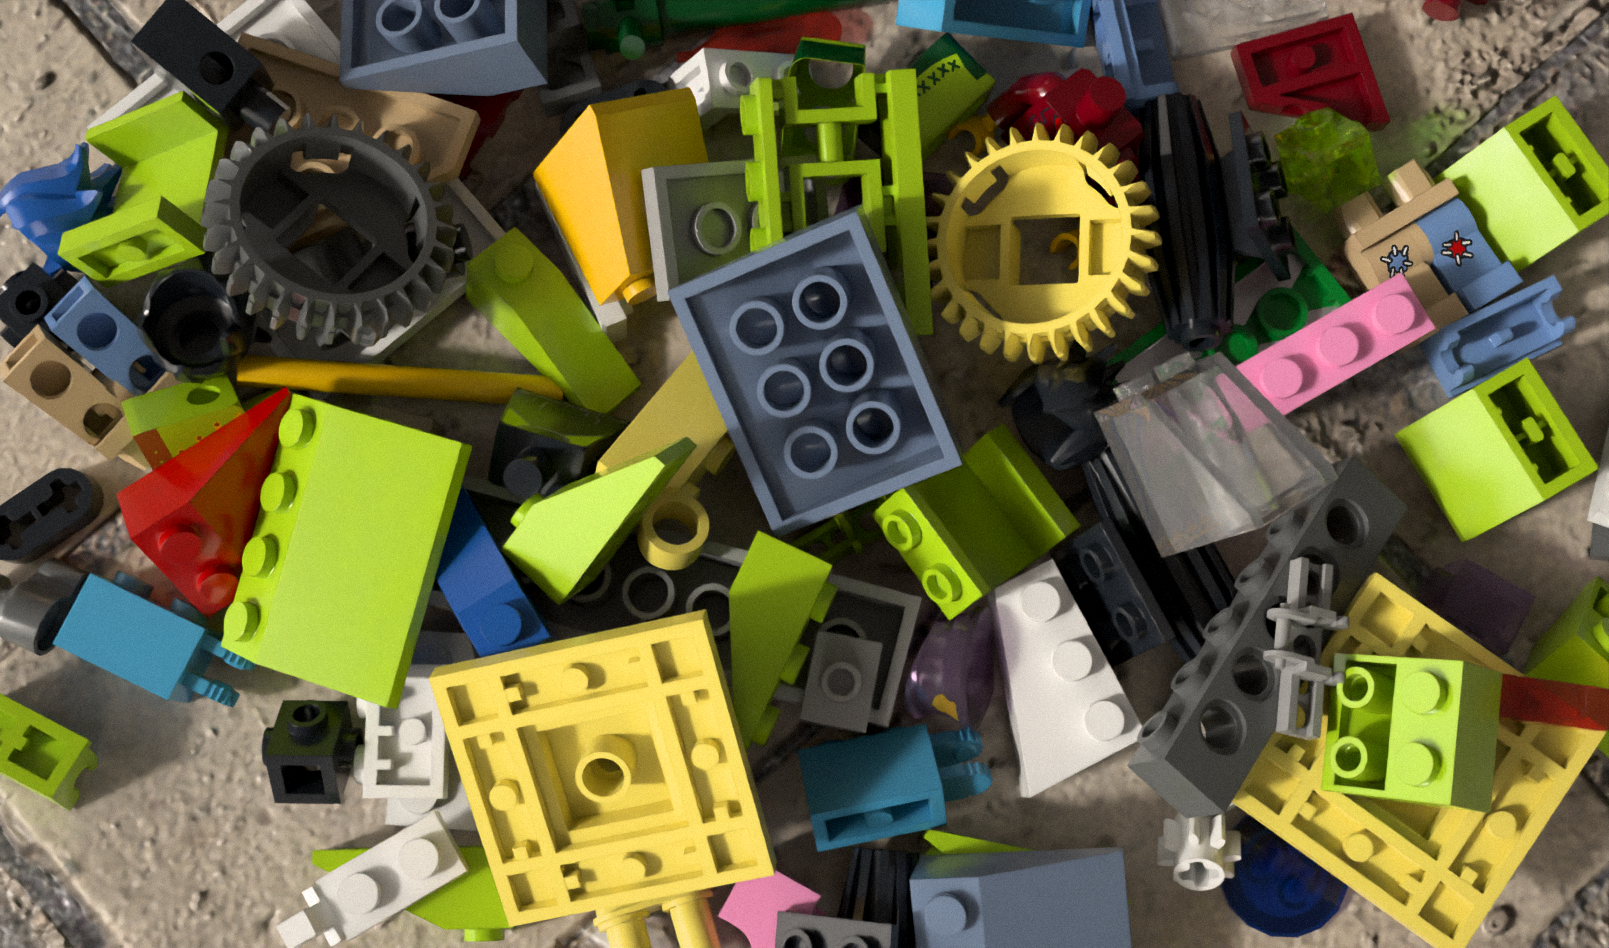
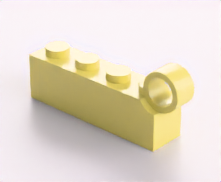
M693 350L600 458L595 472H600L686 436L697 445L638 523L640 526L637 533V543L641 554L652 565L665 570L686 568L699 557L708 536L709 518L703 506L697 501L701 489L695 485L707 471L717 476L736 450ZM662 519H676L690 529L693 539L681 545L667 543L655 533L653 524Z

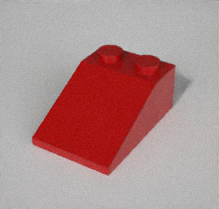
M287 387L274 393L116 494L130 539L206 618H209L234 601L243 569V552L245 546L252 538L261 506L260 494L262 485L270 475L279 444L280 422L289 409L293 395Z

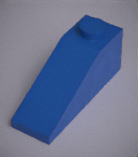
M462 483L435 578L479 656L486 657L559 641L510 559L501 551L502 546Z

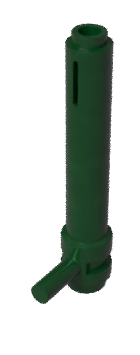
M588 0L581 2V8L590 51L605 49L606 55L622 53L625 58L635 60L644 54L645 48L663 46L667 38L897 0Z

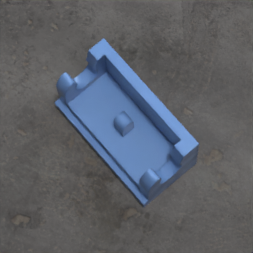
M1091 0L1089 16L1103 76L1116 79L1125 89L1126 100L1123 106L1137 118L1141 108H1144L1145 103L1150 99L1154 100L1158 98L1157 96L1163 94L1171 95L1174 92H1180L1179 83L1174 81L1157 7L1158 0Z
M1555 275L1439 329V332L1419 344L1448 399L1485 382L1526 357L1532 360L1563 344L1560 338L1575 329L1576 320L1574 316L1560 319L1553 309L1552 301L1557 299L1562 292V288Z

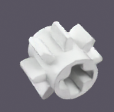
M1178 813L1174 820L1167 818L1164 820L1163 836L1158 837L1157 863L1161 866H1173V881L1191 890L1204 891L1216 888L1223 882L1225 877L1233 878L1235 876L1234 862L1241 860V834L1239 831H1226L1224 815L1219 814L1214 818L1201 816L1186 819Z

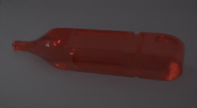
M819 12L801 15V17L795 16L724 28L715 32L707 41L694 50L676 53L678 64L687 62L702 48L796 54L802 37L841 41L842 25L834 14Z
M1503 674L1499 719H1510L1512 721L1582 731H1608L1609 689Z

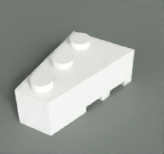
M1053 559L995 588L987 598L999 669L1003 678L1008 707V721L1016 754L1021 797L1030 798L1137 742L1138 734L1143 726Z

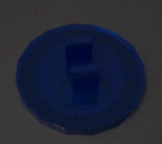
M1249 814L1245 815L1230 830L1239 831L1241 834V860L1234 862L1235 876L1233 878L1225 877L1220 884V888L1228 907L1245 925L1271 937L1297 938L1321 929L1339 911L1348 885Z

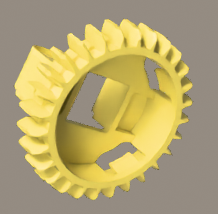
M1038 122L1035 124L1032 141H1025L1020 132L1014 127L1010 128V145L1001 148L991 137H986L985 141L989 155L980 160L972 153L964 152V158L970 170L964 176L950 170L946 171V177L954 187L950 195L937 192L932 193V199L943 208L941 216H926V226L937 233V238L927 240L928 255L938 258L929 263L930 280L940 281L931 289V299L937 304L949 302L941 312V315L950 325L963 320L958 332L966 341H972L982 332L979 346L985 353L991 355L1000 346L1001 342L1004 341L1003 355L1010 362L1015 363L1022 353L1023 346L1027 347L1028 356L1035 364H1042L1046 347L1048 346L1052 347L1054 353L1061 361L1068 360V342L1076 340L1087 352L1093 351V342L1090 332L1098 328L1102 333L1113 338L1116 332L1109 318L1115 312L1130 319L1135 316V313L1125 300L1128 294L1148 296L1150 292L1145 285V273L1158 271L1159 265L1153 257L1146 255V249L1162 245V238L1156 231L1146 230L1145 226L1158 220L1160 216L1153 205H1137L1144 202L1152 192L1143 180L1130 184L1139 172L1133 162L1126 160L1116 165L1120 152L1111 143H1108L1097 152L1098 139L1088 130L1076 144L1074 143L1073 131L1064 123L1061 125L1054 141L1050 140L1049 133L1044 125ZM1001 166L1009 176L1006 187L988 203L982 212L969 216L961 208L965 198L975 204L980 196L997 181L991 172ZM1087 172L1088 176L1097 181L1110 196L1114 195L1118 208L1110 205L1097 190L1088 185L1085 180ZM1080 217L1078 282L1020 285L1021 231L1013 222L1025 219ZM970 292L979 293L1001 315L1003 320L992 317L993 314L987 311Z

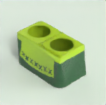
M948 32L942 35L907 68L916 69L922 163L946 141L949 132L957 124L971 117L986 103L996 84V80ZM877 97V120L870 124H860L857 138L882 158Z
M802 37L788 77L796 76V87L798 86V90L801 92L797 93L798 110H808L817 106H830L832 108L856 107V104L851 101L855 99L854 78L861 73H865L866 45ZM810 59L852 64V76L845 85L839 88H824L818 85L810 75ZM846 125L845 134L842 137L844 154H849L852 150V155H844V161H854L859 125ZM803 128L783 129L780 157L817 154V151H813L817 150V145L807 139ZM850 178L825 179V185H842Z

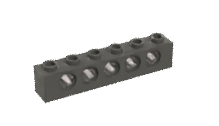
M1353 455L1327 466L1319 463L1300 478L1295 487V492L1299 495L1290 509L1280 515L1270 525L1265 534V538L1269 541L1259 558L1248 564L1237 577L1235 587L1238 591L1234 600L1230 602L1227 608L1217 613L1207 624L1203 632L1206 642L1194 659L1187 662L1176 673L1171 682V689L1174 692L1162 711L1154 714L1143 725L1138 734L1137 741L1140 743V746L1127 766L1186 819L1225 813L1276 729L1281 670L1275 669V663L1265 661L1263 659V652L1274 650L1276 622L1267 618V610L1280 608L1281 603H1287L1290 561L1299 557H1305L1309 559V563L1333 565L1330 610L1336 612V618L1343 616L1408 507ZM1308 573L1307 595L1312 596L1315 592L1316 584L1314 578ZM1323 629L1321 651L1334 630ZM1297 636L1293 644L1294 652L1310 656L1309 643L1304 638ZM1300 680L1299 688L1301 687L1304 680ZM1201 722L1206 732V740L1202 734Z

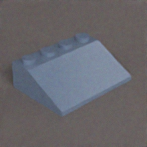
M342 0L339 82L345 89L494 96L547 84V0Z
M862 204L796 231L667 291L775 538L962 465L963 445Z
M1123 847L921 855L909 879L916 948H1133Z

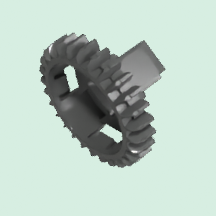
M306 113L303 116L301 128L294 130L281 117L277 121L274 137L263 128L256 127L253 131L250 145L243 141H236L231 150L230 159H220L216 167L215 178L210 180L209 185H207L205 203L207 204H205V208L202 211L201 226L207 228L203 241L204 250L216 252L211 267L213 274L232 273L227 281L226 293L228 296L242 294L246 291L250 293L246 307V313L249 315L255 314L265 307L271 309L273 313L270 328L273 330L278 329L287 319L297 322V339L303 340L310 332L311 326L322 328V336L327 345H332L337 329H340L354 344L373 347L380 339L387 337L388 331L396 323L404 328L410 326L414 309L424 313L429 310L433 299L432 294L441 293L446 281V273H449L454 260V251L452 249L456 241L457 229L450 225L453 217V205L441 202L444 195V183L427 182L431 169L430 162H423L412 166L409 163L412 151L410 144L395 151L388 146V130L384 131L377 139L364 134V122L362 119L357 122L353 130L339 128L338 118L333 114L329 119L327 127H316L311 116ZM303 151L304 160H338L339 153L351 155L348 168L341 173H301L290 168L294 152ZM319 204H323L375 245L335 285L330 284L287 250L315 222ZM412 219L416 231V247L421 248L423 246L414 263L408 255V240L404 228L405 223Z

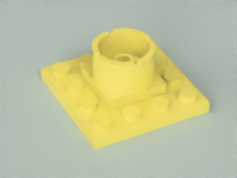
M1374 573L1368 576L1343 615L1350 618L1349 628L1333 631L1321 651L1320 665L1332 668L1333 674L1334 654L1342 653L1458 660L1503 673L1491 813L1424 806L1321 790L1331 686L1324 685L1320 738L1305 740L1277 733L1275 729L1232 803L1434 948H1465L1606 732L1378 573ZM1308 681L1302 683L1299 688V694H1304L1307 691ZM1298 704L1296 727L1301 728L1305 722V713Z
M706 609L435 667L428 679L509 927L775 875L777 860Z

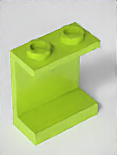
M183 90L88 129L85 140L123 168L113 214L62 233L57 255L105 288H110L204 254L206 251L203 248V241L207 228L201 226L203 208L207 204L205 203L206 189L210 180L215 178L216 167L220 159L224 158L229 128Z
M1004 423L989 431L963 455L962 465L924 479L915 486L912 484L897 490L871 514L883 530L888 542L898 550L922 583L927 595L937 603L949 621L1046 554L1081 526Z

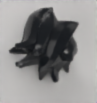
M206 251L204 254L189 258L179 265L160 271L144 296L143 310L137 321L136 328L139 338L151 351L154 362L166 372L172 373L175 380L185 383L202 384L212 378L222 376L247 355L250 346L254 342L270 343L272 341V336L257 326V313L252 315L246 313L250 293L246 291L242 294L228 296L226 293L227 281L232 273L213 274L211 267L214 254L211 251ZM267 307L263 308V310L272 311Z
M1074 340L1069 348L1068 360L1061 361L1058 357L1047 359L1042 364L1034 363L1022 371L997 402L1003 408L1012 401V416L1021 438L1029 450L1045 464L1062 471L1076 468L1089 459L1101 455L1115 435L1119 425L1123 423V413L1112 412V425L1106 413L1101 418V430L1094 415V412L1132 393L1143 381L1141 377L1111 385L1116 375L1125 366L1123 360L1106 366L1107 361L1118 346L1116 341L1086 358V350ZM1128 413L1127 422L1136 420L1137 415Z

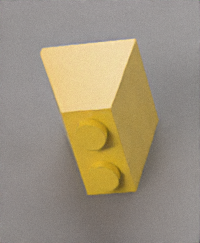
M690 87L590 104L532 173L600 306L626 299L629 305H635L657 294L641 170L659 166L709 163L696 98Z

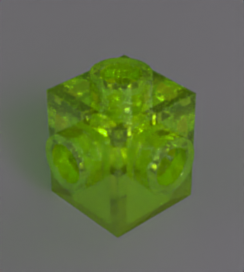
M1330 107L1308 112L1299 117L1294 125L1274 135L1288 192L1293 195L1298 193L1325 213L1381 184L1368 130L1359 121H1351Z

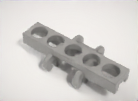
M1299 557L1290 561L1287 603H1281L1280 608L1267 610V618L1276 622L1274 650L1263 652V659L1275 663V669L1281 670L1276 732L1305 740H1312L1321 736L1324 685L1337 686L1338 683L1345 684L1346 677L1345 673L1335 672L1332 674V668L1320 665L1323 629L1349 628L1350 618L1347 616H1338L1336 618V612L1330 610L1333 565H1316L1309 563V559L1305 557ZM1308 573L1314 578L1316 589L1312 596L1307 595ZM1297 636L1304 638L1309 643L1310 656L1294 652L1293 644ZM1300 680L1308 681V688L1304 694H1299ZM1298 704L1305 713V722L1301 728L1296 727Z

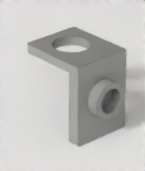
M819 630L816 634L799 719L800 722L864 735L883 647L882 643Z

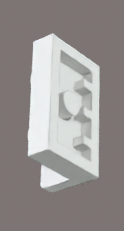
M410 664L398 709L386 708L357 698L359 718H366L365 745H358L354 756V779L357 785H363L362 798L448 799L450 743L428 679L435 667L448 664Z

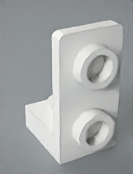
M702 48L668 77L670 90L691 88L696 98L702 132L704 133L728 113L740 114L741 95H750V85L757 77H771V79L788 77L795 54ZM809 62V72H810V75H811V77H812V71H811V66H810V62ZM773 102L774 115L779 116L778 102Z

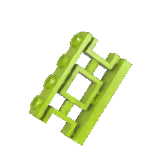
M916 69L889 70L885 74H874V72L861 73L854 78L856 107L798 110L796 76L782 77L781 79L757 77L750 85V95H741L740 99L742 132L744 136L753 135L755 157L754 162H746L745 165L746 194L749 202L758 201L760 228H751L750 252L783 238V234L788 233L790 235L807 227L803 180L861 177L863 208L882 253L886 252L885 227H887L890 273L916 335L934 334ZM876 97H878L884 186H882L880 159L844 161L842 125L870 124L877 120ZM773 102H778L780 129L816 128L818 163L789 164L784 167L785 192H780Z

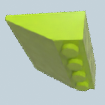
M293 393L289 409L280 422L279 444L270 475L262 485L260 494L261 506L252 538L245 546L243 552V569L234 601L228 608L224 618V636L221 647L255 664L386 708L398 709L473 446L360 410Z

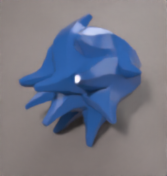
M85 142L80 145L76 144L71 156L60 163L20 172L0 191V217L7 212L9 219L12 221V228L19 230L29 241L34 243L48 256L43 269L54 276L61 268L70 272H82L57 255L62 233L113 214L116 196L112 195L123 168L116 163L113 166L110 163H104L97 170L90 173L89 144Z

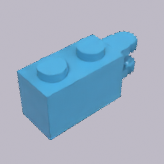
M118 570L114 579L92 573L89 574L52 644L166 700L189 703L193 694L197 692L228 707L233 708L240 694L232 686L220 680L204 676V673L214 654L223 658L225 663L241 670L253 671L256 664L221 647L224 633L206 625L209 618H206L194 605L181 599L174 598L169 607L150 598L154 586L123 571Z
M921 724L907 728L892 727L878 734L844 741L829 740L814 747L797 750L817 851L821 852L946 826L945 802L968 798L970 795L975 796L979 793L982 794L983 791L988 790L989 786H992L991 772L988 765H984V762L960 763H966L969 760L973 761L975 757H979V754L982 753V748L984 747L979 732H975L974 729L969 730L966 728L962 730L960 728L958 731L950 730L929 735L927 725Z

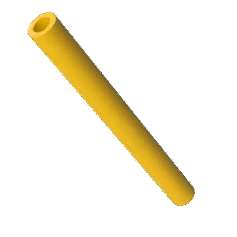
M246 355L237 364V385L241 387L271 389L287 387L289 390L494 404H508L515 389L519 387L563 401V391L544 375Z

